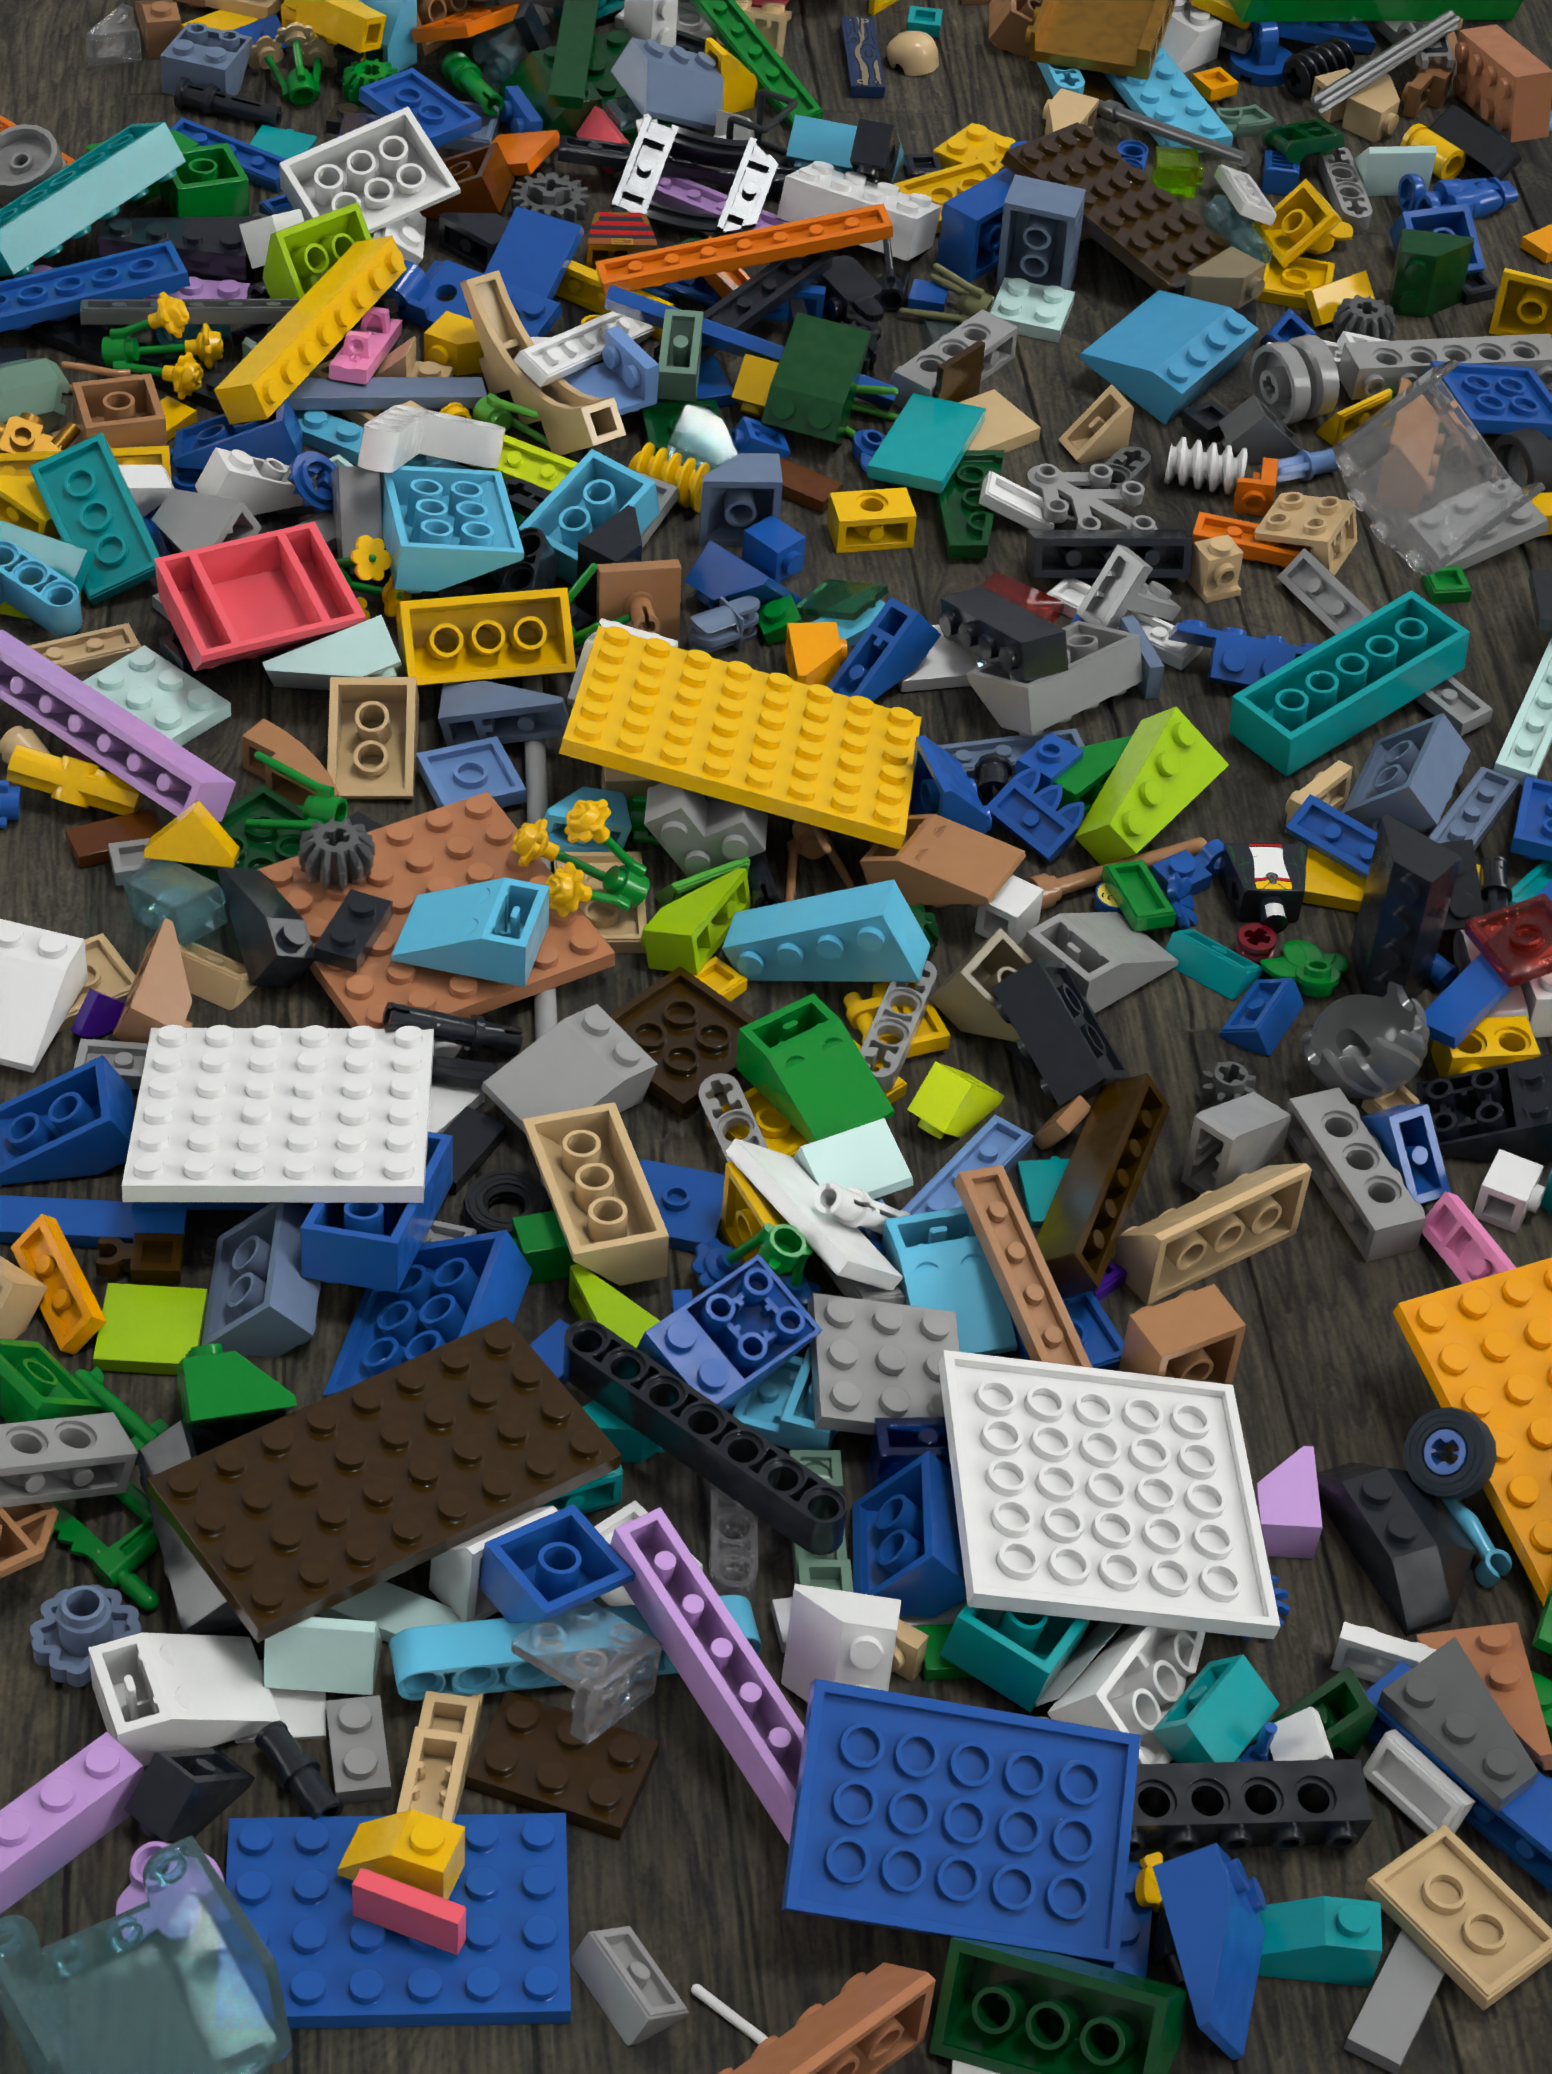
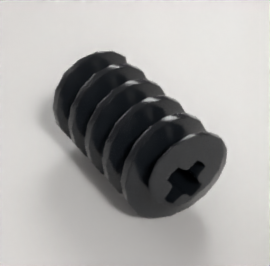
M1331 38L1288 57L1284 62L1282 70L1286 89L1294 97L1302 98L1312 93L1316 76L1346 68L1352 70L1355 60L1351 47L1341 38Z

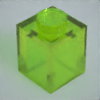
M1156 146L1151 175L1152 183L1158 188L1168 191L1173 197L1194 198L1196 184L1202 185L1204 178V163H1199L1198 150Z

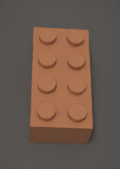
M1497 24L1459 30V40L1455 45V58L1457 60V73L1453 77L1455 94L1485 121L1493 125V128L1511 143L1549 137L1552 70Z

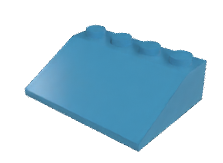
M1158 290L1085 349L1078 359L1164 425H1167L1242 361L1259 329L1231 307Z

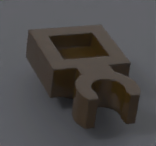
M134 1233L133 1243H124L116 1237L99 1238V1256L103 1257L96 1258V1272L98 1276L111 1278L123 1272H130L131 1283L181 1284L185 1250L184 1234Z

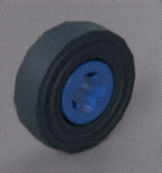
M1454 1407L1434 1409L1421 1416L1409 1430L1404 1446L1405 1466L1412 1481L1425 1493L1445 1500L1467 1498L1481 1490L1492 1476L1497 1460L1496 1442L1489 1427L1474 1413ZM1447 1443L1459 1447V1451L1453 1452V1454L1458 1455L1454 1464L1442 1461L1441 1456L1447 1455V1453L1442 1452L1443 1447Z

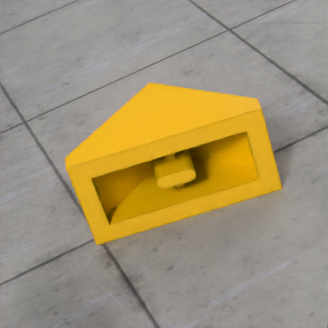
M198 800L150 838L144 849V858L234 868L239 857L240 847Z

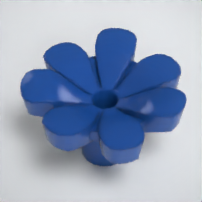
M1178 872L1167 877L1166 898L1177 914L1176 918L1180 929H1189L1190 926L1197 925L1198 923L1197 915L1191 910L1195 908L1194 898L1192 895H1187L1191 890V881L1187 876L1180 878Z

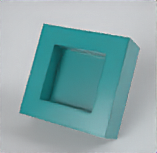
M910 6L906 31H922L931 37L939 38L943 9Z

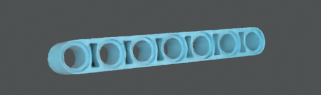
M741 1595L719 1596L759 1656L762 1651V1644L750 1601ZM635 1605L567 1611L545 1621L508 1622L505 1618L412 1627L398 1632L389 1642L398 1694L402 1698L412 1701L424 1700L426 1691L467 1696L678 1673Z

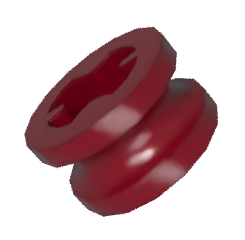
M1259 923L1243 925L1238 931L1234 951L1260 965V960L1273 958L1277 942L1276 933L1268 926Z

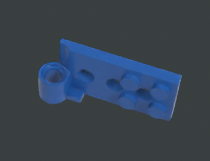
M404 260L407 268L406 271L384 293L396 297L399 310L397 315L399 318L429 328L446 311L472 319L460 282L484 274L449 260H435L425 273L413 262ZM504 282L509 298L530 337H545L562 314L560 303ZM447 294L456 296L447 302L439 301L442 296Z

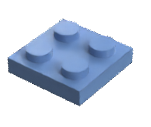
M497 736L416 753V767L438 808L485 792H489L501 808L526 802V788Z

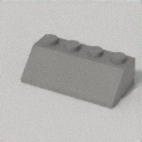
M1078 620L1062 628L1066 631L1069 670L1029 682H1023L988 662L967 672V681L1002 728L1017 731L1019 735L1024 737L1038 736L1044 732V729L1056 723L1067 722L1072 719L1073 715L1083 710L1096 708L1099 706V702L1112 696L1122 695L1127 692L1128 688L1142 682L1140 635Z

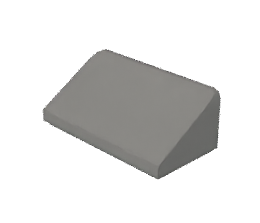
M630 1926L588 1932L571 1957L572 1966L628 2046L645 2041L682 2021L690 2013Z

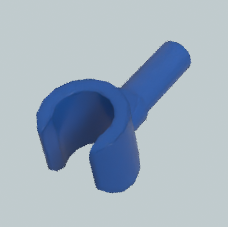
M1273 1722L1265 1723L1257 1743L1254 1746H1250L1239 1757L1240 1762L1272 1761L1268 1753L1277 1732L1276 1724Z

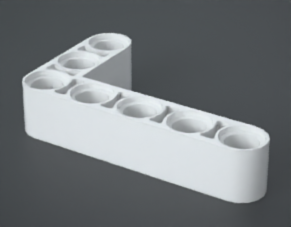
M394 405L364 424L358 466L371 471L392 473L416 455L423 454L480 467L499 468L505 427L412 406Z

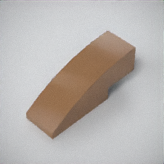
M263 718L242 735L243 769L265 779L268 788L291 803L304 806L309 795H316V792L256 760L254 757L255 752L260 751L320 784L334 787V796L339 797V792L331 776L321 762L301 742L282 728Z

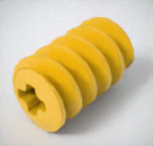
M651 442L646 443L642 450L632 458L628 468L677 486L679 498L676 502L683 508L692 507L695 512L699 513L702 477L710 472V465L704 462L695 471V458H688L682 466L683 458L681 453H674L668 461L669 451L667 448H660L654 456L655 445Z

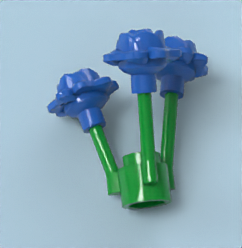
M765 1223L757 1235L737 1248L725 1246L716 1238L710 1239L707 1244L700 1243L695 1248L696 1258L691 1264V1270L696 1274L698 1284L702 1288H710L742 1266L743 1262L740 1259L760 1246V1256L801 1305L809 1303L813 1293L820 1294V1286L809 1282L804 1276L805 1264L812 1254V1249L806 1246L804 1235L792 1225L779 1224L774 1227L771 1223ZM793 1269L792 1275L786 1274Z

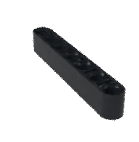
M583 1320L569 1326L564 1337L563 1373L572 1385L804 1550L812 1554L826 1555L839 1549L843 1543L848 1504L845 1495L840 1490L604 1325L596 1321Z

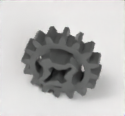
M555 172L546 174V177L542 173H537V178L534 179L525 176L524 183L516 182L515 189L511 191L512 212L518 206L577 224V219L584 220L585 213L589 212L588 188L581 187L580 180L569 181V175L558 178V174Z

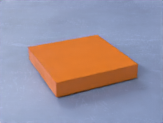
M558 130L500 134L490 144L498 143L513 176H528L559 145L560 135Z

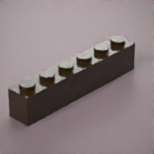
M1148 1072L1100 1087L1036 1239L1061 1298L1099 1289L1165 1122L1170 1106Z

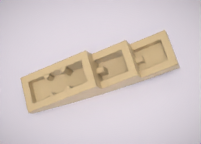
M432 1691L425 1692L418 1727L415 1726L396 1813L413 1809L454 1823L465 1784V1776L471 1760L485 1694L461 1696Z

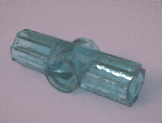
M1215 195L1210 202L1205 203L1203 215L1214 229L1226 238L1229 247L1233 246L1265 264L1270 263L1273 251L1255 230L1256 220L1239 215L1227 195Z

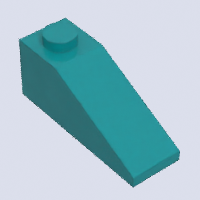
M1320 1896L1268 1904L1267 1909L1260 1912L1265 1929V1937L1258 1976L1361 1987L1371 1986L1382 1954L1380 1902Z

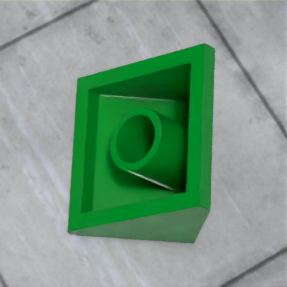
M0 1339V1415L8 1423L92 1415L100 1411L102 1406L39 1342Z

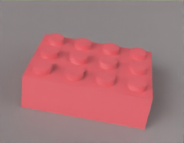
M315 521L154 558L159 599L194 671L215 668L222 664L243 659H252L284 649H294L366 621V616Z

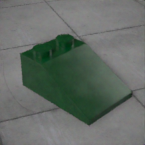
M797 312L769 389L761 422L842 445L872 332Z

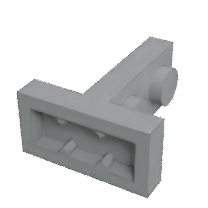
M1117 545L1076 613L1087 623L1116 629L1121 617L1125 615L1127 610L1174 621L1181 607L1170 599L1172 592L1165 586L1155 581H1151L1149 585L1145 583L1153 570L1149 564L1128 547Z

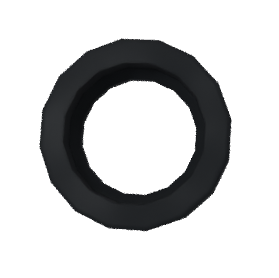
M1525 428L1505 433L1498 437L1490 453V469L1493 481L1508 476L1524 494L1552 492V446L1545 435L1534 428ZM1520 452L1523 455V458L1526 462L1528 473L1527 480L1525 479L1521 470L1519 460Z

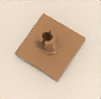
M679 559L597 564L596 622H599L601 618L612 621L624 615H630L631 620L624 624L626 626L650 633H657L670 639L680 638L681 565Z

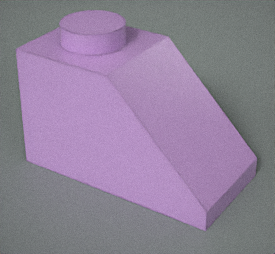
M1303 1446L1256 1485L1254 1494L1266 1555L1268 1557L1314 1559L1323 1527L1314 1446Z

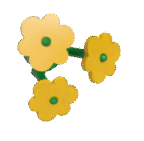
M361 535L357 538L356 550L351 552L350 557L335 560L351 590L382 596L386 616L394 617L396 616L395 607L400 601H410L412 593L395 590L392 574L389 582L384 587L351 581L350 576L343 569V567L356 566L355 573L360 580L367 581L372 578L374 581H380L384 577V570L390 568L392 558L390 553L384 550V541L381 538L372 539L369 535ZM357 597L356 599L366 616V620H369L371 616L369 611L365 609L367 607L366 599Z

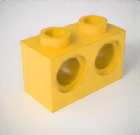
M1527 1016L1485 1017L1455 1049L1436 1040H1433L1431 1054L1440 1078L1533 1059L1541 1055Z

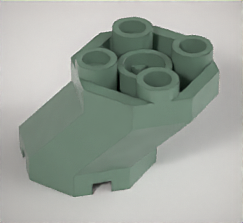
M47 358L20 359L0 364V422L7 424L10 417H20L21 413L27 412L43 420L44 434H48L64 417L66 405L61 403L62 392L68 394L69 382L57 363Z

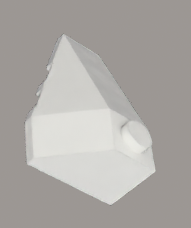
M1131 1624L1082 1671L1060 1699L1047 1712L1052 1720L1141 1735L1138 1764H1169L1172 1757L1152 1730L1183 1694L1187 1676L1196 1673L1206 1632Z

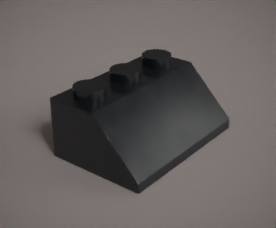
M1036 958L991 987L998 998L994 1001L999 1015L1007 1024H1013L1020 1037L1017 1040L1018 1048L1029 1063L1034 1062L1043 1077L1039 1080L1040 1086L1052 1103L1057 1102L1059 1106H1065L1079 1095L1088 1100L1098 1094L1101 1086L1131 1078L1064 961Z

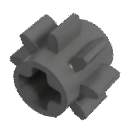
M1217 1062L1214 1073L1210 1071H1203L1199 1087L1202 1090L1200 1103L1207 1104L1208 1108L1251 1092L1256 1093L1257 1091L1254 1090L1256 1076L1249 1075L1247 1069L1237 1062Z

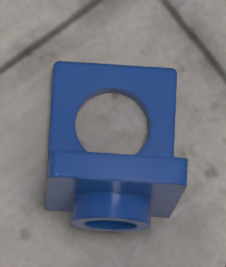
M1049 733L1017 759L1015 775L1025 769L1039 767L1041 769V777L1038 788L1041 790L1054 785V782L1078 763L1083 758L1084 750Z

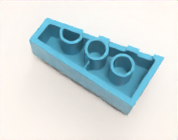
M893 879L735 912L722 949L734 969L746 977L748 981L891 982L893 980L897 982H920L931 945Z

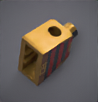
M614 207L609 212L595 213L587 241V267L596 270L595 261L657 249V241L647 215L644 213L628 212L624 207Z

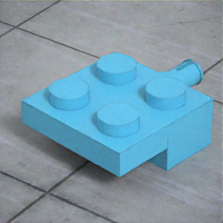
M809 1346L804 1358L793 1356L737 1403L732 1414L774 1445L792 1450H830L833 1439L839 1432L836 1430L819 1429L815 1426L811 1349Z

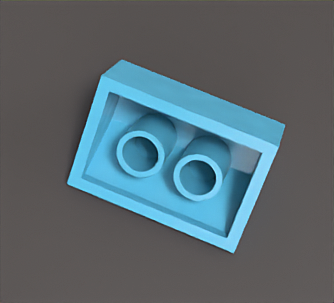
M795 114L786 153L790 165H794L793 168L800 169L812 164L814 161H822L833 165V170L844 174L846 172H854L850 157L857 126ZM901 142L892 182L904 155Z

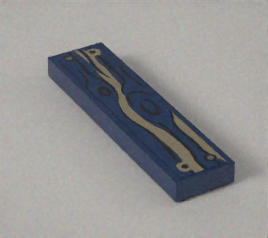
M841 16L840 30L850 97L884 98L885 83L874 17Z

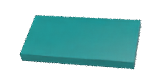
M913 393L868 463L867 477L934 493H942L985 421L986 408Z
M102 432L29 466L61 540L96 554L83 584L85 593L93 606L156 576L154 558L161 556L107 439Z

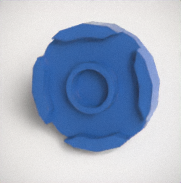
M1275 21L1257 22L1254 29L1252 47L1246 54L1231 50L1228 68L1235 78L1240 80L1241 75L1251 78V85L1263 87L1284 84L1282 75L1284 62L1288 57L1292 56V53L1278 45L1279 30Z

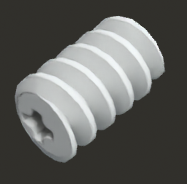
M1182 437L1176 447L1171 444L1164 483L1170 484L1176 474L1178 475L1180 487H1185L1190 477H1193L1195 489L1200 490L1205 480H1208L1210 492L1215 493L1220 483H1223L1225 494L1230 496L1237 484V479L1245 475L1248 459L1247 448H1242L1237 458L1233 457L1231 445H1227L1222 455H1219L1215 442L1211 443L1207 452H1203L1201 440L1197 439L1193 447L1188 449L1186 437Z

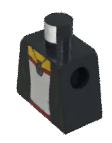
M1224 843L1218 877L1236 919L1241 922H1261V924L1268 926L1276 934L1284 931L1288 923H1294L1299 920L1305 893L1306 844Z

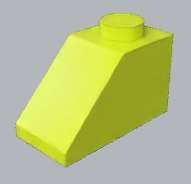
M935 1061L907 1110L921 1118L917 1126L939 1139H942L944 1134L962 1138L998 1107L1005 1096L969 1073Z

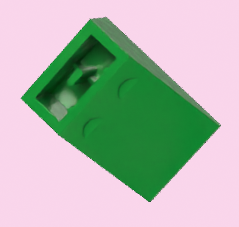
M814 993L739 1028L736 1069L809 1143L882 1118L886 1120L894 1116L895 1110L842 1020Z

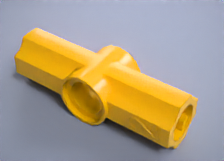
M16 744L7 768V781L30 789L50 793L54 799L84 808L93 806L119 815H126L137 812L143 798V793L113 773L101 770L99 765L63 755L61 758Z

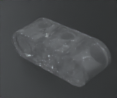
M711 1484L708 1507V1580L718 1596L741 1595L750 1601L752 1608L755 1601L758 1576V1516Z

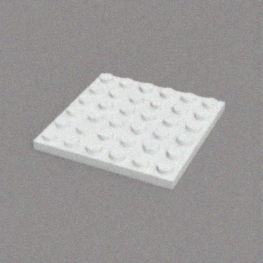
M167 1025L162 1028H151L122 1180L123 1202L424 1203L434 1029L422 1030L416 1026H403L396 1031L387 1032L384 1029H374L369 1026H355L347 1029L325 1028L318 1025L305 1028H278L272 1025H263L257 1028H231L226 1025H215L209 1028H184L180 1025Z
M943 1350L938 1366L968 1607L1265 1639L1275 1638L1281 1626L1233 1385Z

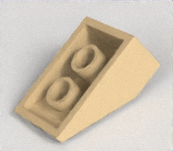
M330 677L327 772L339 792V797L345 799H414L416 753L419 737V692L416 677Z

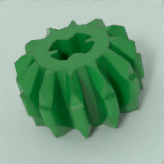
M364 58L363 62H351V66L344 68V75L342 76V93L344 94L345 101L360 107L369 108L358 100L359 88L398 73V69L392 67L390 62H379V59L369 61Z

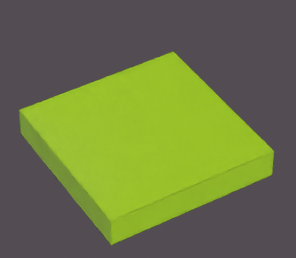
M108 1283L102 1310L107 1322L98 1330L93 1356L94 1368L98 1366L101 1371L176 1375L175 1367L182 1358H186L185 1354H188L191 1347L201 1345L208 1303L207 1289Z

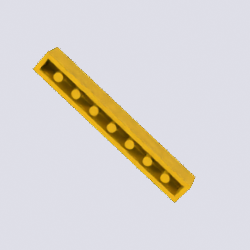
M393 235L355 242L214 389L229 424L268 419L342 340L348 331L355 326L406 271L407 268L404 264L403 255L398 249Z

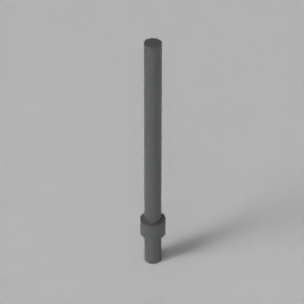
M1099 99L1097 114H1100L1102 119L1115 124L1119 122L1128 124L1246 167L1250 162L1251 156L1247 152L1125 109L1122 103Z

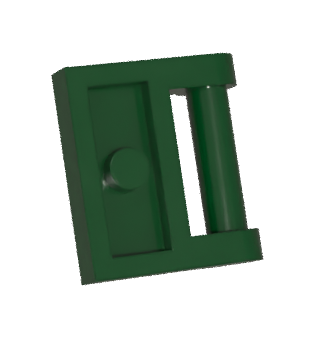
M1319 118L1272 127L1264 131L1262 135V143L1270 150L1280 151L1283 157L1291 163L1301 162L1307 154L1326 156L1332 154L1333 149L1345 147L1344 133Z

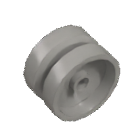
M21 124L6 128L0 132V209L67 166L62 158V152L50 131L38 125Z
M1307 334L1291 338L1287 342L1263 345L1255 351L1251 360L1249 374L1252 395L1254 394L1284 424L1291 425L1298 423L1302 419L1311 420L1326 416L1334 410L1338 402L1340 389L1338 368L1332 352L1318 336Z

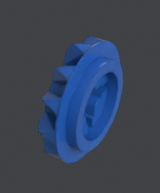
M315 451L300 453L289 464L292 472L287 479L296 487L293 494H299L303 498V507L312 506L316 513L325 510L331 512L334 510L331 472L337 467L329 458ZM316 474V486L318 488L317 490L313 487V480L311 478Z

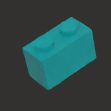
M1244 1654L1214 1660L1207 1663L1152 1732L1175 1763L1240 1762V1754L1249 1743L1259 1738L1265 1723L1276 1711L1280 1703Z

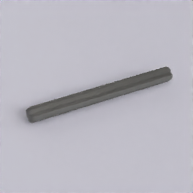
M1448 10L1317 92L1310 98V109H1313L1316 114L1326 112L1458 28V23L1461 21L1459 15H1456L1453 10Z

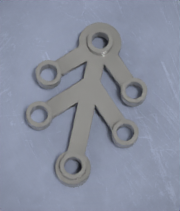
M1044 463L1034 466L1028 471L1027 483L1029 490L1043 497L1045 504L1044 517L1049 522L1063 523L1067 519L1069 504L1059 498V495L1071 501L1077 522L1076 530H1100L1101 521L1092 516L1091 512L1123 530H1158L1155 521L1151 517L1138 515L1132 518L1107 504L1124 503L1129 506H1137L1142 503L1145 491L1144 486L1137 481H1126L1122 484L1121 489H1104L1110 486L1113 470L1108 465L1094 464L1090 467L1089 472H1062L1056 466ZM1075 486H1092L1098 489H1079Z

